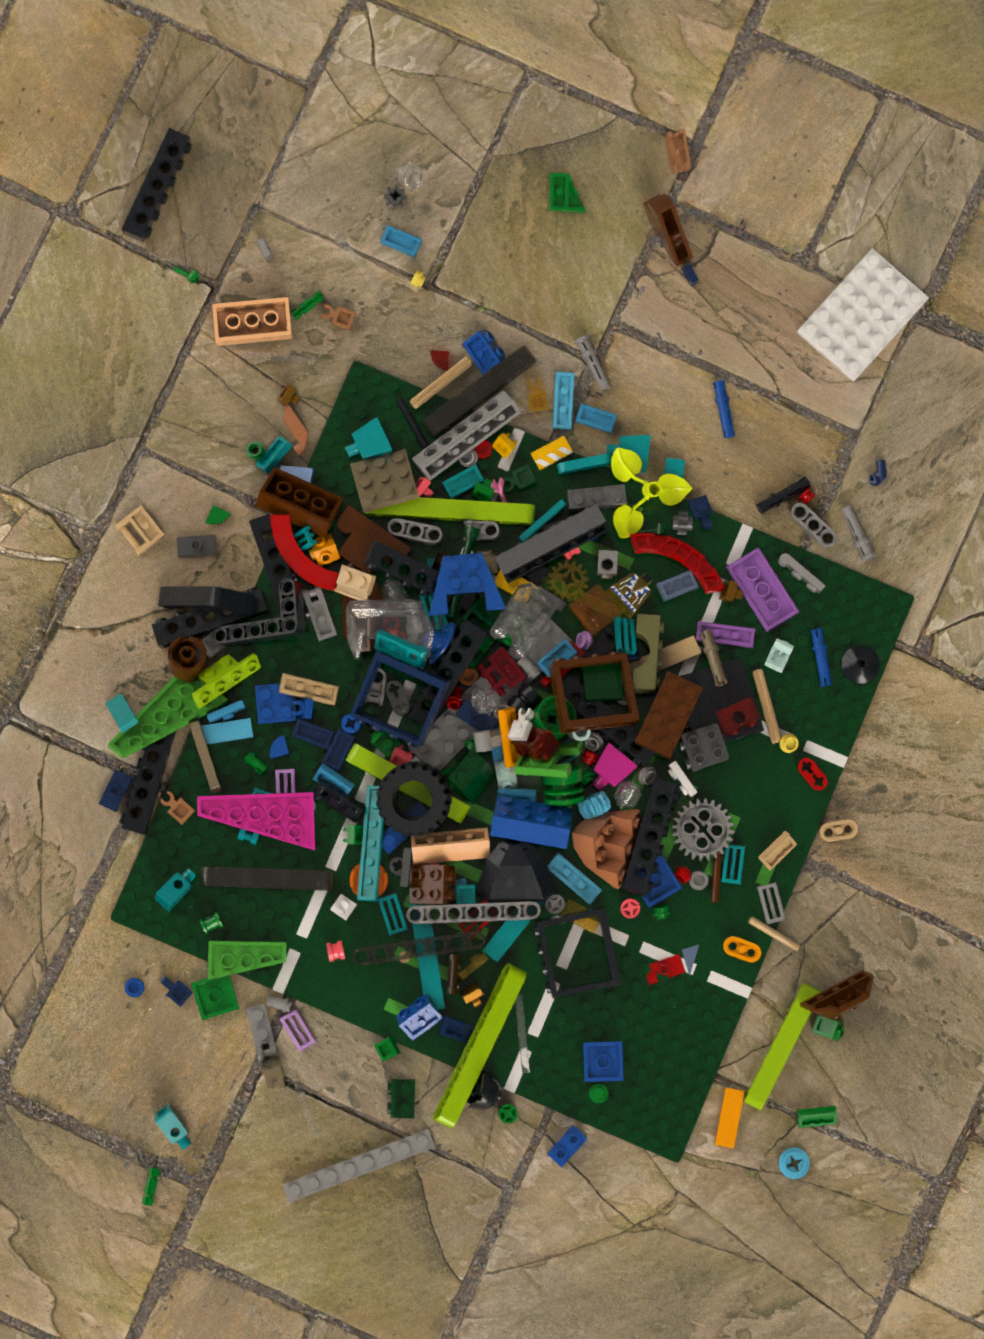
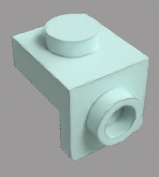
M776 639L764 665L782 673L794 646L784 640Z
M504 760L494 762L498 788H518L514 766L505 767Z

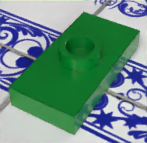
M836 1106L798 1109V1128L837 1124Z

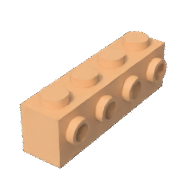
M488 828L434 832L419 837L411 836L414 865L483 859L490 856Z

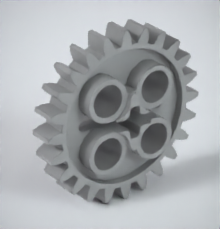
M707 798L704 799L703 803H700V800L697 799L696 805L689 801V808L683 805V813L677 811L680 818L673 819L678 824L672 826V829L677 830V832L672 834V837H678L674 843H681L679 851L685 849V856L691 853L692 860L697 855L700 861H702L703 856H706V859L710 861V855L717 859V852L723 855L724 851L722 848L729 849V845L726 842L733 841L729 835L734 834V831L729 828L733 827L734 823H728L732 816H725L728 810L724 809L721 811V803L716 807L714 806V800L707 804ZM707 812L710 818L707 821H702L699 819V814ZM691 817H695L703 828L708 827L707 833L715 840V843H712L705 833H699L700 828ZM687 824H692L695 827V831L693 833H686L684 827ZM715 826L722 829L721 835H713L711 832L712 828ZM699 839H705L708 842L705 848L697 846L696 843Z

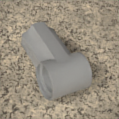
M500 728L473 733L476 752L491 751L494 747L502 746Z

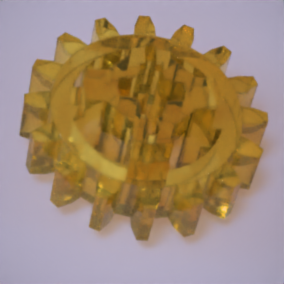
M565 560V565L558 562V568L552 567L554 573L548 574L552 578V580L547 581V584L552 585L549 591H555L554 595L556 597L560 595L562 601L564 598H567L568 602H571V597L578 600V594L584 595L582 589L588 588V585L584 584V582L589 581V578L584 577L587 571H581V564L576 567V561L569 564L568 560ZM563 569H568L564 574L559 573ZM575 571L579 574L581 581L576 579ZM571 573V581L573 583H569L565 589V581L563 579H567ZM555 581L560 583L562 587L561 591L557 588ZM572 588L577 589L573 593H568V591Z

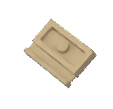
M342 565L336 582L338 583L337 588L334 591L368 603V596L371 595L376 576L347 565Z

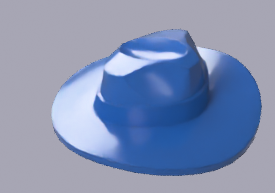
M450 622L446 624L440 631L429 632L423 640L421 646H425L428 649L430 666L435 663L451 642L455 632V623Z

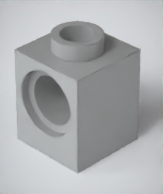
M598 551L597 575H600L602 579H612V576L617 575L618 551ZM606 560L610 561L613 565L609 570L602 567V563Z

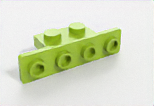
M252 653L238 663L228 654L198 674V678L204 686L192 693L196 707L202 708L259 670L261 665L257 655Z

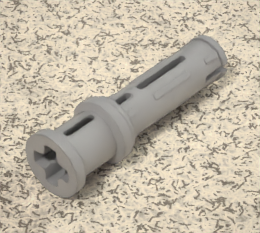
M587 334L575 340L574 343L578 345L582 353L581 358L587 361L602 392L612 386L596 356L597 349L593 348L589 339L590 335Z
M852 505L842 508L841 512L855 539L854 546L858 548L862 556V563L877 557V553L874 552L870 544L871 540L866 537Z

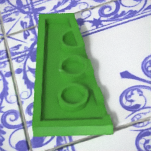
M209 941L208 980L285 963L287 943Z

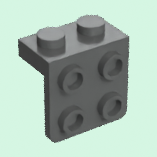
M712 724L680 736L678 744L681 752L685 751L687 758L684 759L687 770L691 769L692 773L729 759L718 724Z

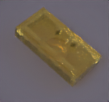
M569 899L560 915L586 910L587 908ZM598 916L570 921L591 934L595 933L600 924Z

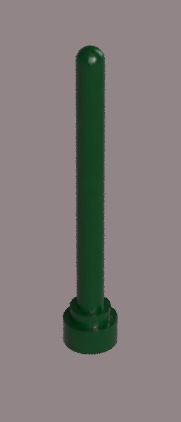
M466 526L464 531L466 542L463 554H471L473 542L476 541V538H479L480 529ZM461 594L452 595L448 611L449 617L456 615Z

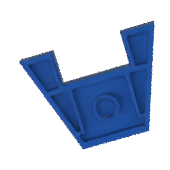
M482 553L443 556L429 616L447 615V595L485 592L487 611L506 609Z

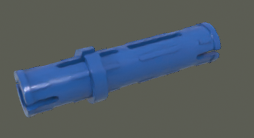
M725 380L713 382L716 396L715 403L719 410L723 437L731 438L736 436L729 407L730 397L726 392Z
M818 628L817 632L815 629L810 630L820 687L826 686V683L828 686L833 685L823 628Z

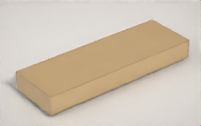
M283 673L278 693L311 699L334 706L339 686Z

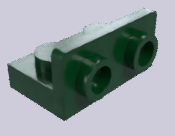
M392 1079V1083H388V1095H391V1102H387V1114H391V1118L414 1119L415 1079Z

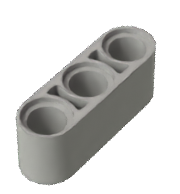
M797 503L790 511L791 519L820 547L824 549L831 548L837 539L835 532L805 504ZM795 509H802L804 516L797 517L794 512ZM809 522H816L818 529L811 530L808 526ZM822 536H831L832 542L829 544L825 543Z
M399 518L392 519L388 524V532L398 539L432 546L439 545L443 539L441 529L433 525ZM400 524L402 526L401 531L398 533L391 530L392 525ZM412 528H419L421 533L418 536H412L410 530ZM435 531L440 536L437 540H431L429 534Z

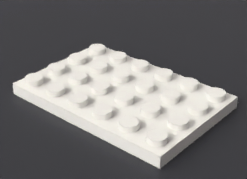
M872 248L800 327L797 334L854 382L925 304L929 297Z

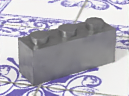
M625 484L567 490L569 513L583 511L586 507L595 504L598 505L599 509L617 508L626 505Z

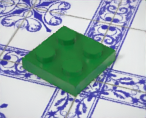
M230 975L211 980L206 978L191 983L202 1020L240 1009Z

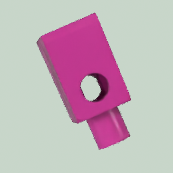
M609 743L593 770L598 777L592 785L599 791H602L607 783L614 788L637 768V765Z

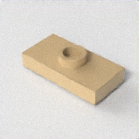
M784 831L758 858L770 871L797 843L788 832Z

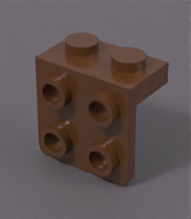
M412 865L410 867L409 902L412 904L454 905L456 898L455 880L457 877L455 866Z

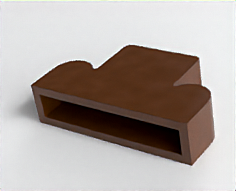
M665 193L662 195L658 194L644 202L643 206L651 227L662 240L663 247L674 264L679 266L693 258L674 204Z
M350 505L347 506L338 519L339 531L343 535L349 536L339 550V556L348 562L347 566L368 574L374 572L366 568L367 564L363 563L373 541H378L406 556L411 553L410 547ZM386 556L383 557L385 559L386 564L389 566V558Z

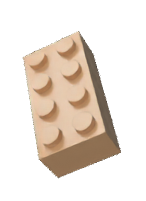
M288 297L212 304L215 342L217 346L293 339Z

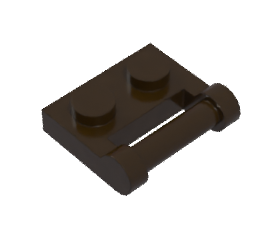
M449 954L447 994H459L460 979H458V971H460V955Z

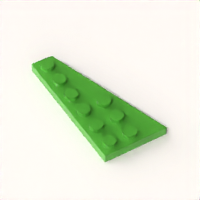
M174 676L135 716L138 723L123 733L120 731L108 743V748L123 759L228 703V699L221 694L199 709L196 707L192 693L204 686L199 678L194 679L192 682H185Z

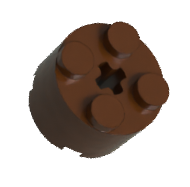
M189 636V638L179 637L169 646L168 668L176 678L185 682H192L194 679H197L198 674L204 671L207 665L205 645L201 640L193 636Z

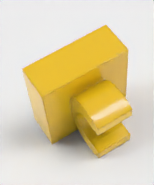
M502 433L492 445L505 459L512 453L518 442L517 440L513 442L508 438L510 433Z

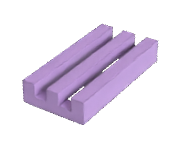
M295 769L275 770L276 794L280 793V773H283L284 793H288L287 773H291L292 793H296Z
M297 1009L280 1018L299 1052L316 1042ZM295 1014L311 1041L307 1042L292 1015ZM286 1019L290 1020L299 1037L303 1041V1046L299 1044L290 1027L286 1023Z

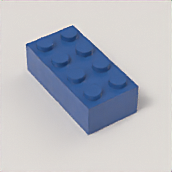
M497 796L490 836L567 849L573 809L565 806L530 802L526 799L519 800L508 796Z

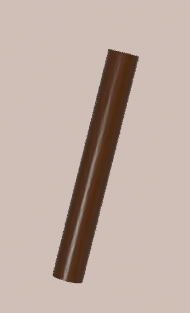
M717 852V859L714 858L711 892V902L717 903L719 902L722 854Z

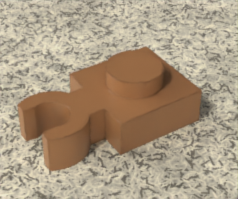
M325 304L324 308L328 309L330 313L328 315L321 314L320 317L323 320L333 319L331 323L333 326L350 331L356 312L340 306L335 311L330 305Z
M168 791L167 794L171 797L170 801L165 802L163 799H160V802L165 806H170L171 808L168 810V813L183 825L195 810L181 797L176 801L174 794Z

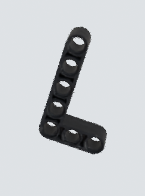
M290 578L283 579L280 582V618L220 626L213 630L212 640L223 646H234L295 637L303 634L305 631L302 585ZM293 585L292 591L289 592V587ZM294 603V608L290 611V606ZM295 622V628L292 630L291 626ZM276 625H278V629L274 633V628ZM260 627V633L257 635V629ZM242 630V631H243V634H242V636L239 638V633H240V631Z
M216 586L160 587L158 606L164 608H217L244 615H253L256 595Z

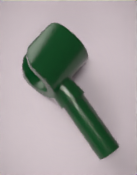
M656 523L655 529L639 530V533H655V535L662 536L665 534L666 525Z

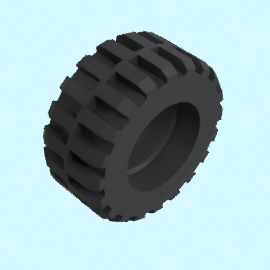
M414 761L396 766L386 774L380 782L379 789H377L376 805L379 808L378 813L380 817H383L387 827L390 826L393 829L392 831L402 833L403 836L419 837L431 833L444 822L450 812L452 797L450 793L451 788L447 784L448 780L445 776H442L440 770L431 767L428 763L424 764ZM409 781H419L425 784L432 794L430 809L426 814L419 817L407 816L397 806V792L404 783Z

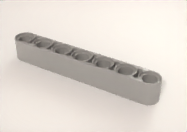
M536 902L413 906L407 911V919L412 924L533 920L539 916L541 909ZM534 905L537 908L535 916L527 914L526 908L528 906ZM515 906L518 909V914L515 917H510L507 914L508 907ZM474 907L479 910L477 918L469 917L468 911L470 908ZM490 907H496L499 914L492 918L488 915L487 910ZM452 908L460 911V916L457 919L449 917V911ZM432 909L440 911V917L437 920H432L429 917ZM413 910H418L421 913V917L417 921L410 918V913Z

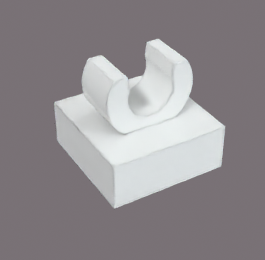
M340 894L330 910L344 920H347L357 904Z

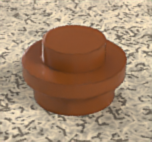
M468 667L460 682L465 686H472L478 680L477 671L474 668Z

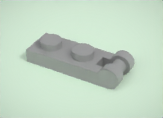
M784 553L779 557L778 564L781 567L787 566L792 571V576L799 581L802 579L807 583L806 587L811 592L819 594L824 589L825 585L789 554Z
M314 586L315 588L312 590H303V596L318 640L322 641L337 636L322 589L321 587ZM318 596V601L311 602L310 598Z
M261 1004L246 1008L258 1060L262 1061L270 1056L272 1058L278 1057L266 1005ZM269 1043L270 1049L263 1050L262 1044Z

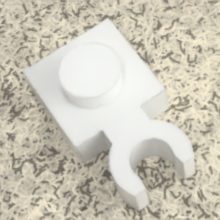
M520 708L518 711L519 718L518 720H513L508 734V738L512 741H527L533 725L530 720L534 717V711L528 708L526 713L523 708Z

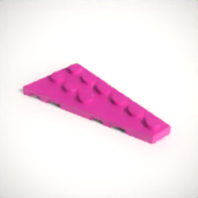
M314 792L197 796V814L200 817L315 850Z

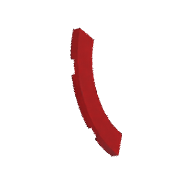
M270 514L272 535L279 553L293 571L309 583L334 591L337 588L338 583L336 582L339 572L328 570L315 564L301 551L292 533L289 514Z
M655 533L630 534L629 538L635 554L654 553L678 561L695 575L705 594L724 590L725 587L715 568L706 561L699 551L689 544L670 536L655 535Z

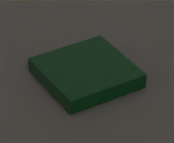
M619 663L581 667L585 702L622 700L624 698Z

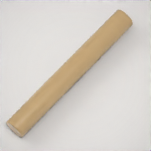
M750 917L749 924L797 952L800 945L755 917Z

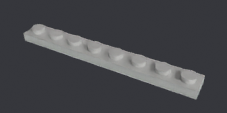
M426 1129L282 1185L290 1203L434 1148L435 1145L429 1129Z

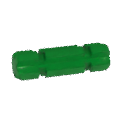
M319 291L315 292L312 298L309 297L298 305V308H294L290 312L291 316L298 320L302 317V314L305 315L317 303L322 302L324 296Z
M149 1168V1178H147L144 1191L145 1196H143L142 1200L144 1205H153V1195H155L158 1182L157 1177H159L160 1173L158 1168Z

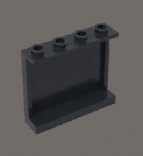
M741 657L722 663L727 683L723 686L715 685L710 667L679 676L703 687L686 723V731L690 730L691 732L712 724H718L724 743L764 731Z

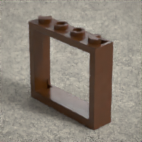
M619 651L605 656L593 654L588 658L575 656L571 660L558 658L548 667L561 734L635 725L640 720L627 653L620 654ZM619 663L629 713L569 721L560 669Z

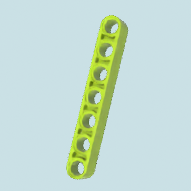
M354 743L345 759L347 762L381 781L390 770L396 767V765ZM409 781L399 788L401 792L431 807L432 794L425 784L419 781ZM452 797L450 812L447 817L462 824L471 807Z
M806 983L802 984L743 1102L761 1111L811 1014V1011L800 1007L799 1003L821 991Z

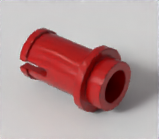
M455 687L447 699V705L452 710H457L462 705L461 697L463 691L460 687Z

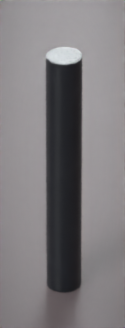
M402 398L396 403L424 450L429 444Z

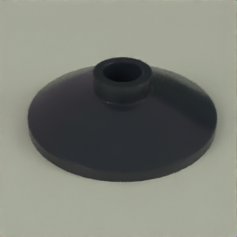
M862 645L854 646L847 650L841 661V668L845 677L858 684L873 680L878 674L880 667L877 654L871 648ZM858 661H864V667H859Z

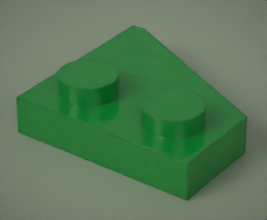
M550 172L548 211L585 213L586 209L581 204L578 197L579 194L573 186L570 174Z

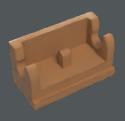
M680 129L677 133L668 132L665 140L671 173L690 171L691 163L685 129Z

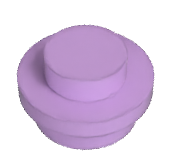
M588 631L579 633L576 638V644L582 650H589L593 644V637Z

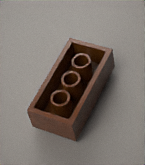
M274 467L259 492L255 507L271 514H289L291 523L302 528L310 525V532L325 538L340 511L344 498Z
M668 671L634 743L670 759L703 687Z

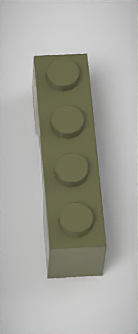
M637 614L636 638L646 643L650 650V655L644 665L633 669L632 683L634 693L656 695V689H660V677H657V670H661L662 659L658 658V652H662L663 640H659L660 633H664V622L661 621L660 615Z

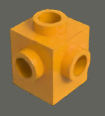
M331 534L326 535L325 538H316L317 544L313 545L312 549L309 550L312 561L316 560L319 566L340 559Z

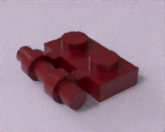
M504 647L488 657L492 664L487 668L483 662L477 666L481 672L480 675L483 679H487L492 686L493 692H497L500 697L506 694L502 688L503 685L507 684L512 689L526 678ZM495 670L502 677L499 681L492 675V672Z

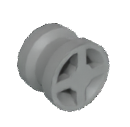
M554 894L546 900L545 907L549 913L558 914L564 909L565 902L561 896Z

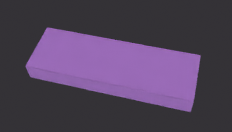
M698 621L696 641H702L701 632L712 630L714 641L717 644L753 648L754 628Z

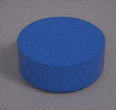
M131 978L125 984V992L130 997H139L144 992V983L138 978Z

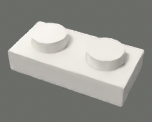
M674 761L668 766L670 768L668 773L673 780L677 779L681 784L679 789L683 795H688L691 798L697 791L677 762Z

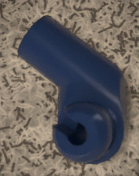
M886 460L876 461L877 471L868 478V482L872 486L880 485L886 479Z

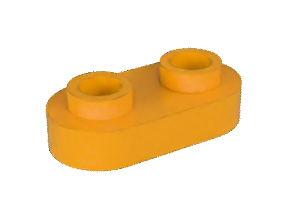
M731 936L723 943V949L726 954L743 961L756 962L761 956L760 947L744 939ZM730 943L736 944L735 950L729 948ZM749 949H752L754 951V955L752 957L748 956L747 951Z

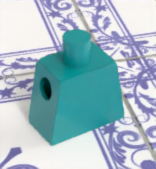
M378 417L352 433L355 443L345 447L349 458L360 453L362 460L393 452Z
M651 435L620 436L619 445L607 444L606 453H611L612 456L618 447L635 452L642 462L639 473L646 474Z
M189 868L182 875L177 872L156 892L155 900L169 912L191 889L190 882L196 875ZM178 884L181 888L177 889L174 886Z
M170 1103L154 1114V1121L171 1144L177 1142L182 1150L191 1144V1141L186 1136L188 1134L186 1125ZM178 1128L179 1130L177 1132H173L171 1129Z

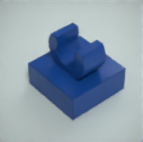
M302 699L300 701H293L292 704L299 706V711H292L291 714L298 715V718L303 720L312 719L314 700Z

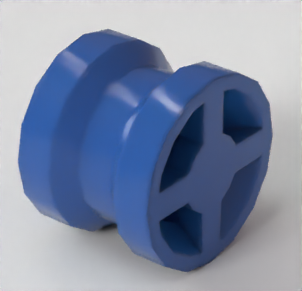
M350 714L343 717L341 726L345 732L355 734L360 730L361 723L354 720L355 717Z

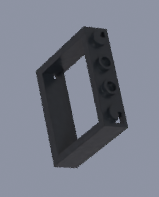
M605 906L536 920L537 925L533 926L535 937H539L541 944L537 945L539 956L543 955L545 963H541L543 975L547 974L549 981L545 982L547 994L551 993L552 998L621 984ZM598 916L611 979L557 990L544 927Z

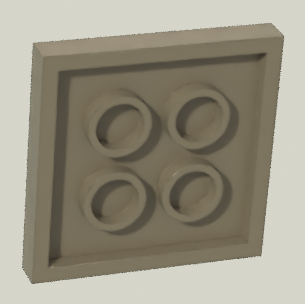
M406 449L350 464L363 513L419 498Z

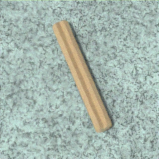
M464 357L410 400L411 405L415 409L419 408L471 367V360L468 357Z
M757 669L753 671V677L772 744L779 743L781 734L762 669Z

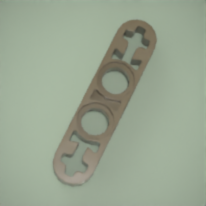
M199 720L189 723L211 792L212 794L221 792L222 789Z

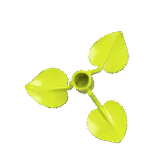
M618 447L615 449L611 459V469L614 476L621 482H627L632 477L633 480L643 483L642 493L645 496L632 508L628 505L618 507L613 514V524L617 534L621 539L629 538L630 534H636L643 525V514L635 511L638 506L649 500V498L657 496L666 505H676L684 499L692 490V487L683 478L674 474H664L659 477L658 482H647V480L636 477L635 475L640 472L642 467L640 457L631 450Z

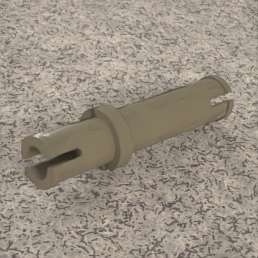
M704 630L700 633L704 644V654L708 657L715 685L723 686L727 683V679L718 654V645L715 644L712 630Z

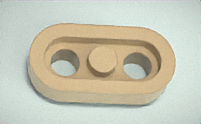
M850 819L829 822L821 826L819 835L825 842L851 839L856 836L858 826L855 821ZM845 826H850V833L845 832ZM827 829H830L832 831L831 836H827L825 834V831Z

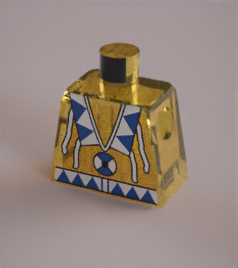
M631 573L611 585L605 594L630 620L650 595L651 590L647 586L652 583V578L647 573H644L640 578L635 573Z

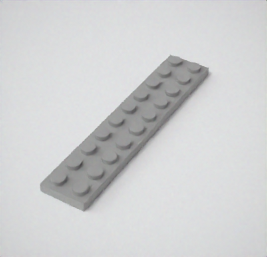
M545 614L514 644V648H510L507 652L516 664L526 655L538 667L536 663L565 638L568 641L571 639ZM518 665L526 678L512 689L507 684L503 685L502 688L506 694L502 697L497 692H493L490 683L481 676L462 695L461 700L462 703L464 700L469 701L495 718L496 708L500 705H508L507 701L513 695H518L519 688L524 683L529 685L533 679L528 678V674ZM496 670L492 672L497 681L502 679ZM448 708L432 724L423 746H417V748L414 746L408 747L422 763H428L431 767L441 771L465 747L464 743L473 738V733L477 730L454 716L458 709L452 710Z

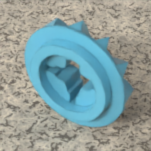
M799 1148L785 1150L779 1159L780 1171L791 1179L803 1177L810 1167L808 1155ZM790 1156L795 1160L802 1159L797 1164L798 1171L793 1166L786 1167L791 1163Z

